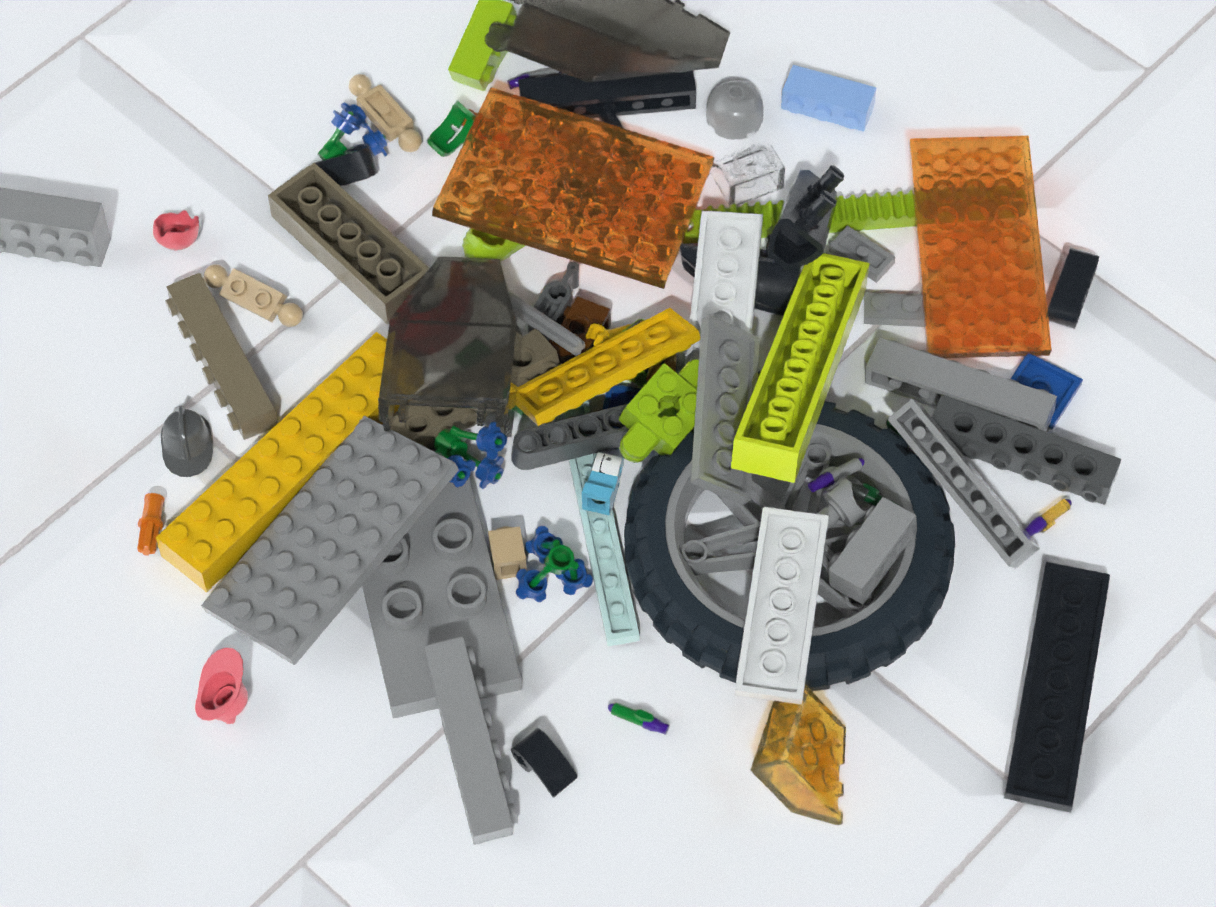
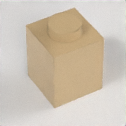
M503 526L496 530L488 531L495 579L516 577V573L519 570H527L520 526Z

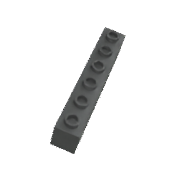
M941 395L932 416L965 457L979 459L992 464L998 469L1015 472L1028 480H1037L1051 485L1058 491L1073 493L1093 503L1106 504L1122 460L1113 455L945 395ZM958 429H963L967 432H961ZM987 440H994L997 443H992ZM1048 461L1055 462L1056 464H1050ZM1077 472H1083L1087 475H1081Z

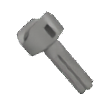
M842 477L823 492L827 506L817 514L829 516L828 530L838 520L849 527L853 526L865 516L868 509L857 505L853 497L852 483L845 477Z

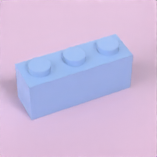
M793 65L782 90L781 109L864 132L875 106L877 87Z

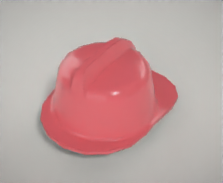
M222 648L217 650L208 658L203 666L195 702V712L202 720L211 721L217 719L227 724H234L236 717L243 711L248 702V692L242 682L243 659L235 649Z

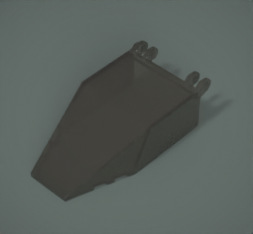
M510 0L515 4H521L514 26L502 24L498 21L490 25L489 33L487 32L484 41L487 47L493 48L496 52L508 51L583 81L593 82L719 68L731 32L701 13L695 16L685 10L686 4L680 0L675 2L671 0Z
M439 256L390 318L378 398L379 420L383 422L384 431L391 432L395 405H400L398 408L400 423H406L409 406L477 409V426H484L486 422V409L497 410L495 413L497 427H504L505 437H512L523 337L500 259Z

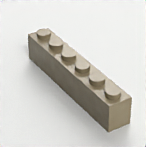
M199 272L166 286L169 299L165 300L167 309L172 317L177 315L179 319L177 326L183 339H190L192 344L189 345L194 360L196 362L201 360L204 365L201 368L203 376L208 385L214 384L216 388L214 395L220 408L226 406L229 412L226 414V417L233 432L239 430L243 440H247L275 427L278 424L275 408L201 273Z

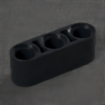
M1070 247L1045 320L1073 329L1076 328L1100 256Z

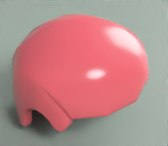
M186 210L179 214H160L153 222L155 240L170 250L186 249L197 239L199 217L196 215L192 219Z

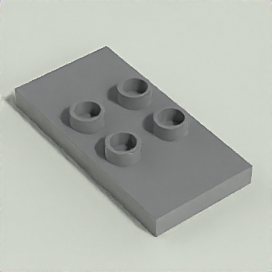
M470 479L461 487H455L453 483L449 482L362 585L392 719L438 709L425 660L424 646L463 636L466 647L472 646L476 660V665L471 666L474 678L480 676L484 690V696L479 697L480 699L522 690L521 676Z

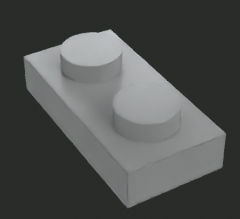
M849 226L829 244L828 252L835 256L870 263L868 278L876 283L895 264L896 257Z
M865 292L864 324L925 327L926 295Z

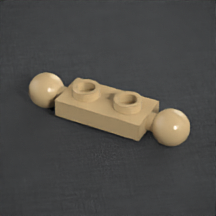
M364 74L354 75L349 81V90L357 97V106L365 112V115L386 136L389 142L398 138L399 146L403 151L409 153L417 151L421 146L422 139L420 134L413 130V120L380 84L372 88L369 77Z
M218 264L210 265L204 271L203 278L206 284L211 288L222 287L219 295L226 300L273 323L277 315L279 321L287 327H294L301 322L303 317L301 308L295 303L283 304L287 296L235 268L232 269L229 276L226 269Z

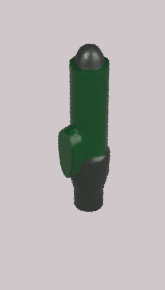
M851 482L853 496L876 507L882 497H884L879 494L880 491L868 484L863 483L861 485Z

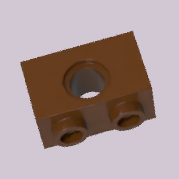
M577 296L572 307H566L562 316L561 326L585 342V348L581 350L582 354L595 347L593 345L594 339L585 338L591 324H600L606 329H610L611 309ZM549 339V343L557 351L560 363L563 364L578 356L573 355Z

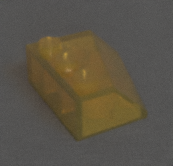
M805 685L802 705L773 701L750 771L791 813L837 826L843 824V813L838 811V798L844 796V784L839 781L840 765L845 764L846 726Z

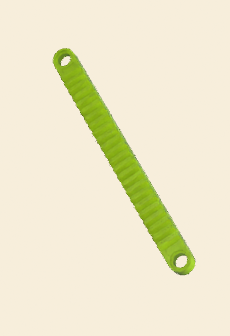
M985 184L981 185L978 189L971 185L965 190L958 186L955 190H951L949 187H946L943 191L934 188L931 192L922 189L919 193L910 190L908 194L898 191L896 195L886 192L884 196L874 193L872 197L863 194L860 198L853 194L847 199L840 195L829 233L842 232L847 226L855 231L1014 219L1023 214L1026 205V195L1017 187L987 188ZM1013 198L1019 205L1008 207L1003 203V200ZM780 200L777 204H773L772 201H768L765 205L756 202L753 206L744 203L741 207L734 203L729 208L721 204L715 209L712 205H709L706 209L702 210L763 214L761 238H767L768 234H772L785 202ZM702 210L681 211L674 214L670 219L671 238L680 244L698 243ZM681 223H688L693 228L688 232H681L676 227Z

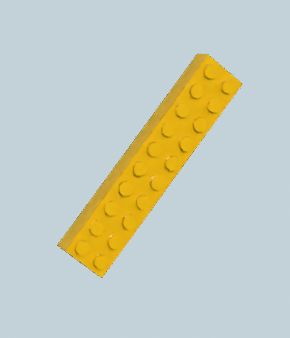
M375 332L156 536L161 557L207 593L239 562L326 459L354 431L363 416L383 424L425 386L422 364L381 334Z

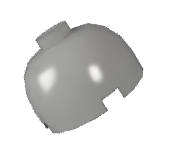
M728 81L720 84L711 92L706 104V122L708 126L710 124L714 128V133L729 140H741L747 138V134L754 130L756 133L763 123V100L759 92L749 83Z

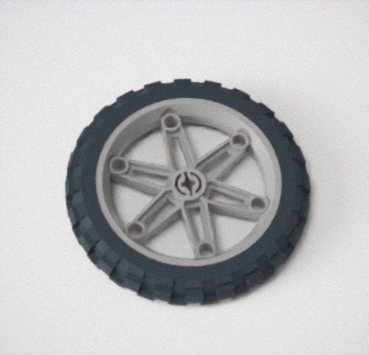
M829 401L824 402L795 483H790L782 502L754 481H752L751 499L762 508L770 507L792 510L806 477L816 479L829 465L838 467L854 458H862L865 461L864 466H862L861 470L851 475L862 484L865 483L878 489L880 495L915 514L917 532L891 566L889 574L880 589L873 597L870 595L863 606L857 607L852 605V602L857 601L831 587L820 576L818 595L845 617L823 626L813 627L804 692L830 689V685L844 681L846 684L854 683L871 676V672L881 666L888 667L906 654L907 648L914 642L919 641L929 629L935 615L943 605L953 572L956 546L954 524L951 522L950 506L942 487L936 484L933 474L917 454L914 455L907 448V442L890 428L882 429L875 425L874 418L855 409L850 410L849 413L837 409L836 403ZM693 429L672 454H665L664 456L658 454L649 460L640 474V480L636 489L632 491L624 527L627 573L633 585V593L642 611L648 614L653 622V627L669 644L673 643L682 651V656L700 668L704 669L706 666L718 672L720 678L736 683L746 620L717 603L704 590L695 576L704 573L754 569L756 552L714 557L713 552L758 541L761 522L745 504L741 505L716 494L744 527L684 543V531L688 516L696 500L705 490L691 483ZM812 460H818L820 463H814ZM824 489L811 493L807 513H818ZM864 517L861 518V519H860L858 522H856L854 525H861V524H863V523H864ZM838 520L837 523L830 528L844 527L847 525ZM850 533L825 540L822 564L826 568L833 556L844 550ZM690 556H698V557H700V559L692 560V559H689L688 557H690Z

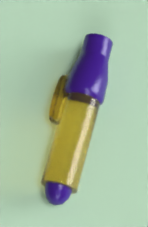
M1060 500L1043 514L1033 519L1024 529L1030 536L1039 532L1043 534L1056 524V519L1070 510L1071 500Z

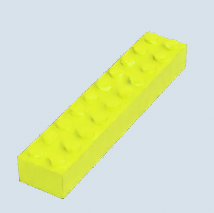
M823 253L813 262L803 266L734 437L732 469L795 483L866 291L870 263Z

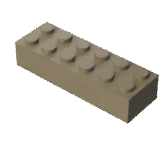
M315 163L309 165L268 195L271 217L387 325L395 320V315L401 316L434 291L432 270Z

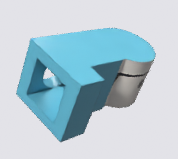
M602 452L597 453L588 482H585L582 490L583 510L610 516L620 485L619 481L624 466L623 457ZM592 499L605 501V503L596 504L592 501Z

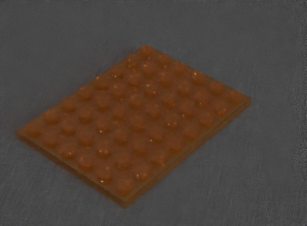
M490 87L433 206L432 216L665 289L680 251V245L684 241L712 170L715 157Z

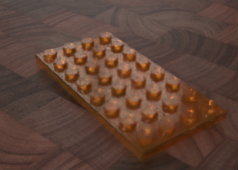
M1029 135L910 138L908 146L926 351L941 358L1026 356L1028 353L1035 356H1050L1052 347Z

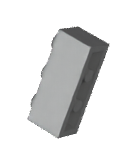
M882 497L876 507L874 505L871 506L865 514L862 526L858 531L853 530L850 533L844 550L840 555H834L829 562L827 571L829 573L830 586L857 602L864 604L917 532L916 515Z

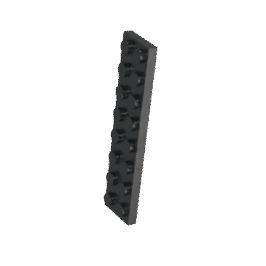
M1051 562L1045 563L1004 799L1070 813L1072 811L1110 574Z

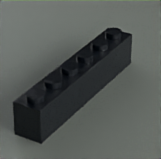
M692 63L518 79L522 125L599 118V113L607 108L614 111L617 116L696 109V85Z

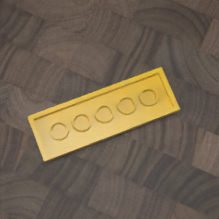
M669 307L509 391L512 402L537 426L553 421L557 416L570 409L580 407L583 402L594 396L608 392L611 387L625 380L633 379L645 369L661 364L666 358L689 349L691 345L700 341L701 337L696 327Z

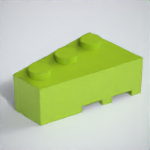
M478 0L448 68L453 81L481 91H485L488 84L493 82L497 69L522 29V24L512 3L503 0Z

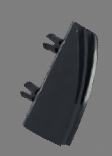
M831 165L821 178L810 170H800L797 174L769 241V259L773 258L783 266V270L807 265L824 253L838 200L837 191L834 189L845 177L838 167Z
M768 234L764 257H759L754 308L784 316L801 274V267L783 270V266L773 258L769 259L768 248L771 234ZM681 244L682 266L692 277H695L698 246Z

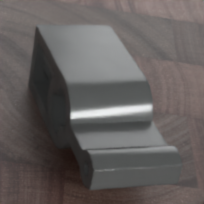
M573 261L567 265V272L562 280L550 282L533 306L560 325L562 324V316L566 307H572V291L579 287V264ZM528 324V333H529V332L532 331L534 328L531 327V326Z

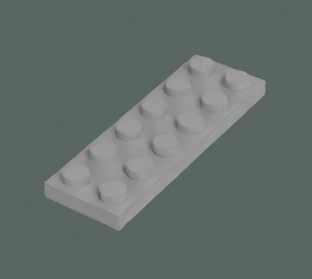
M709 314L702 319L691 483L744 505L751 501L752 473L732 469L731 461L734 437L758 380L760 338Z

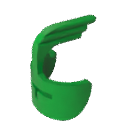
M457 100L444 121L428 137L427 143L442 157L451 155L464 143L471 147L469 151L474 158L486 160L489 156L486 149L471 137L472 130L477 122V116ZM466 119V123L461 129V131L448 144V141L456 134V131L452 128V125H454L457 129H460V127Z

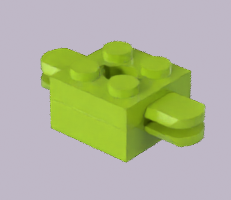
M698 359L688 362L678 374L664 363L625 407L618 420L629 429L623 436L619 446L621 455L626 460L634 463L641 462L652 450L663 456L665 454H672L694 429L699 368Z

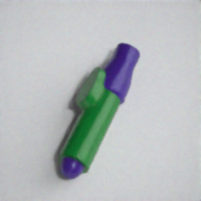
M617 702L615 704L611 703L607 707L611 715L639 725L646 730L659 732L664 735L668 733L670 725L660 721L645 710H634Z

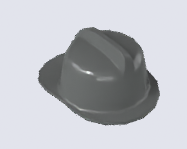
M183 405L178 406V410L166 418L161 430L162 457L166 468L171 473L179 477H192L207 469L212 460L213 447L209 422L197 412L185 409Z

